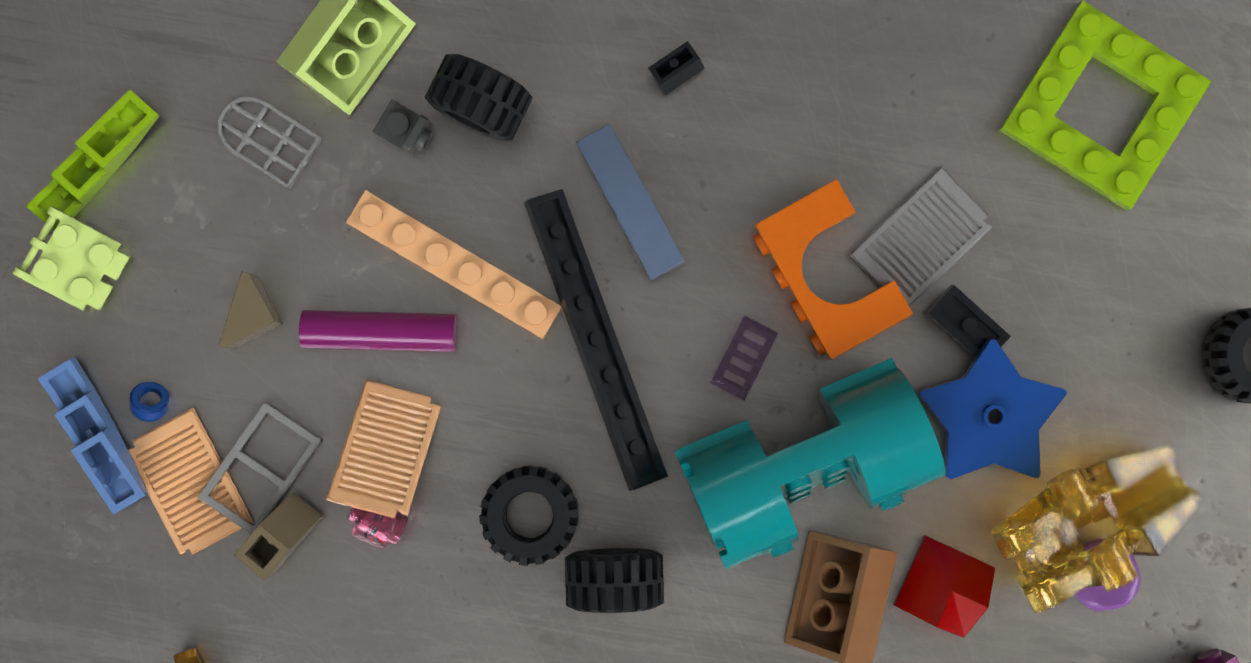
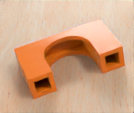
M837 179L755 224L758 233L752 236L762 255L765 256L770 253L777 266L771 269L781 289L789 286L796 300L792 301L790 305L799 321L802 323L808 320L815 332L809 338L819 356L826 353L830 360L913 315L895 280L849 304L826 302L817 297L807 286L802 272V259L807 245L822 232L856 213Z

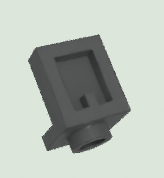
M391 99L372 132L414 157L417 150L423 151L429 144L433 136V131L430 130L433 124L427 117L420 116Z

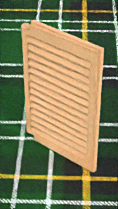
M365 379L326 500L395 518L397 512L408 515L441 406L431 404L432 397Z
M194 407L132 440L135 447L129 448L128 451L145 489L179 554H183L189 549L192 555L242 529L197 498L223 461ZM226 471L210 496L248 522L253 523L254 520L228 471Z

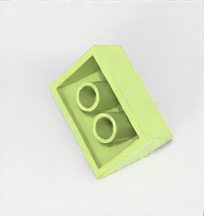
M320 0L276 63L346 114L351 115L416 23L389 0Z

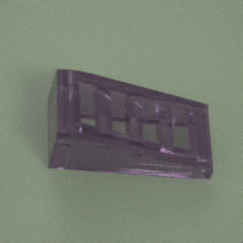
M744 315L709 384L745 401L778 333ZM747 329L765 338L763 346L743 336L745 330ZM741 343L759 352L756 359L737 350L738 344ZM734 356L751 365L750 371L747 372L731 364L732 357ZM728 370L745 379L743 385L741 386L723 377L725 371Z

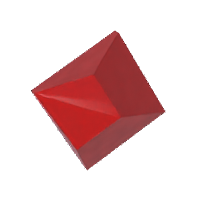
M924 535L893 605L937 628L964 638L989 607L995 567Z

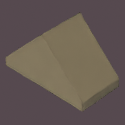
M241 272L219 342V346L236 349L283 324L258 276Z

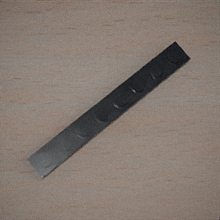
M563 189L528 199L524 202L525 208L628 489L632 491L668 477Z

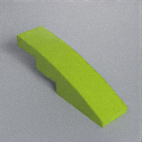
M129 89L75 142L78 148L50 174L53 180L26 207L44 223H46L50 216L47 213L50 206L74 218L124 163L159 118V115ZM57 219L56 222H55V224L53 225V227H52V230H53V231L56 229L57 225L59 224V222H60L59 219Z

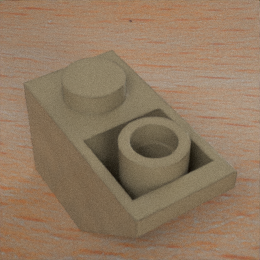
M292 492L258 525L234 556L261 579L265 580L273 576L322 519L323 515L296 492Z

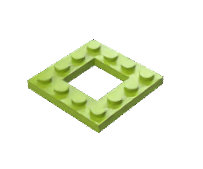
M1082 0L1075 8L999 130L1128 211L1133 208L1212 81ZM1091 57L1099 60L1154 95L1117 155L1055 116Z

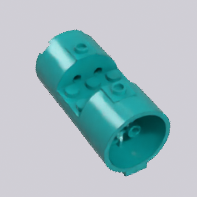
M893 358L820 388L819 398L823 404L831 429L766 457L748 420L675 450L716 550L723 547L725 549L718 552L725 570L761 554L763 556L771 553L772 558H776L794 550L795 548L792 543L799 540V535L786 499H788L789 504L799 502L811 495L809 491L816 486L823 484L825 489L834 487L846 481L845 476L850 473L870 509L880 506L882 511H886L904 503L905 501L902 496L906 495L909 491L945 476L946 470L943 456L930 421L913 387L902 371L897 368Z

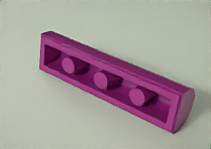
M302 310L300 315L299 341L301 348L456 352L457 314Z

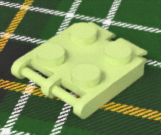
M50 206L47 211L50 215L38 237H32L30 244L33 246L21 267L16 266L12 274L82 311L87 305L100 310L113 288L112 285L101 280L105 274L117 280L130 256L118 250L122 243ZM59 219L60 222L54 230L48 243L45 242V239L47 238L56 220ZM40 249L43 250L39 259L35 263L31 273L28 272V269L32 264L34 258L36 257L38 251Z

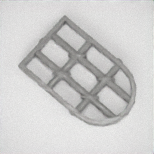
M240 97L231 101L222 110L218 119V134L222 144L235 157L248 162L288 189L292 187L303 168L307 166L309 159L322 141L321 137L274 108L271 103H266L255 97ZM256 102L263 105L257 115V113L252 114L238 104ZM232 108L253 121L247 131H240L225 121L227 113ZM268 109L290 122L285 132L283 130L280 132L262 120ZM295 126L316 139L309 150L289 137ZM223 127L241 138L235 149L227 143ZM256 127H263L280 138L273 149L271 147L268 149L251 138ZM245 144L247 146L251 144L268 155L262 167L240 153ZM283 144L286 146L289 144L305 154L298 167L277 155ZM272 161L274 163L277 161L294 172L288 183L267 171Z

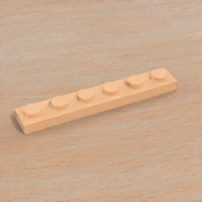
M366 190L346 221L350 226L543 340L562 309V306Z

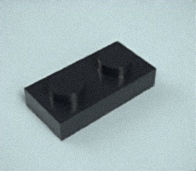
M950 285L926 312L934 322L974 358L988 339H995L1000 347H1002L1011 337L955 285Z

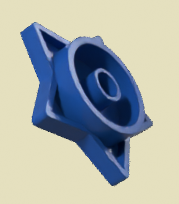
M988 339L961 378L921 389L917 394L945 429L944 464L945 476L947 478L954 479L991 464H997L1022 474L1039 478L1041 474L1039 429L1063 400L1067 392L1059 387L1022 378L995 339ZM992 409H997L998 417L994 423H990L988 413Z

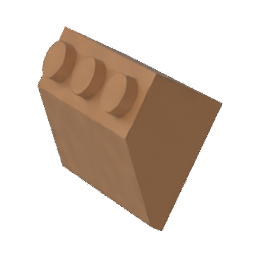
M809 530L784 643L840 663H873L897 552Z

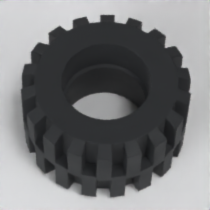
M446 54L425 95L428 103L443 115L478 133L500 141H513L533 98L525 87L507 75L486 64L458 54Z
M1245 308L1222 316L1223 321L1215 322L1210 327L1214 334L1205 336L1203 343L1209 345L1208 351H1201V359H1208L1209 366L1203 367L1205 375L1214 376L1215 379L1210 383L1215 389H1223L1222 395L1228 399H1237V402L1251 403V372L1247 369L1243 360L1244 345L1251 336V308Z
M523 466L506 472L490 485L481 502L480 507L482 510L481 515H479V521L483 526L484 531L482 534L484 539H488L492 545L490 548L495 553L499 552L504 556L503 559L510 563L515 561L519 562V565L528 566V564L533 563L540 565L549 559H554L561 551L566 549L576 531L579 517L578 503L572 488L562 479V476L541 466ZM521 493H538L545 497L551 505L553 512L552 523L548 530L538 537H523L517 534L508 523V506L512 499Z
M640 548L592 549L571 553L565 557L566 606L577 611L591 613L637 612L660 606L664 603L663 555L654 550Z

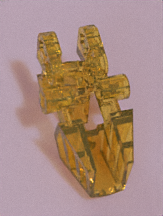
M1172 446L1114 458L1085 468L1090 478L1088 481L1079 467L1067 470L1047 482L1048 487L990 530L1004 558L1014 557L1019 567V575L1016 578L1034 613H1041L1054 608L1084 588L1103 585L1105 591H1111L1125 586L1138 576L1128 557L1130 554L1159 556L1202 502L1197 491L1188 487L1175 469L1171 460L1177 455ZM1111 516L1119 532L1090 550L1085 551V545L1077 530L1092 522L1096 524Z

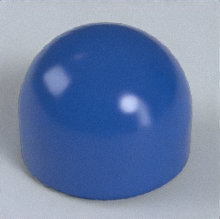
M144 382L138 384L130 393V410L141 421H157L168 410L169 393L158 383ZM148 392L158 394L161 400L154 406H146L139 402L140 398Z

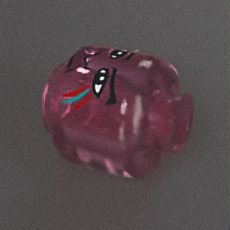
M352 507L347 520L353 522L351 533L354 538L378 549H384L390 543L393 545L398 543L407 524L408 517L397 512L396 517L391 518Z

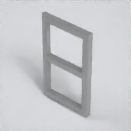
M264 402L197 498L251 535L258 525L276 508L321 443L322 438L313 435ZM266 414H269L310 442L285 480L241 451ZM235 458L280 487L254 525L210 496Z

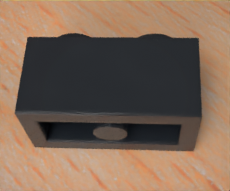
M688 41L648 67L665 95L705 69L700 57Z

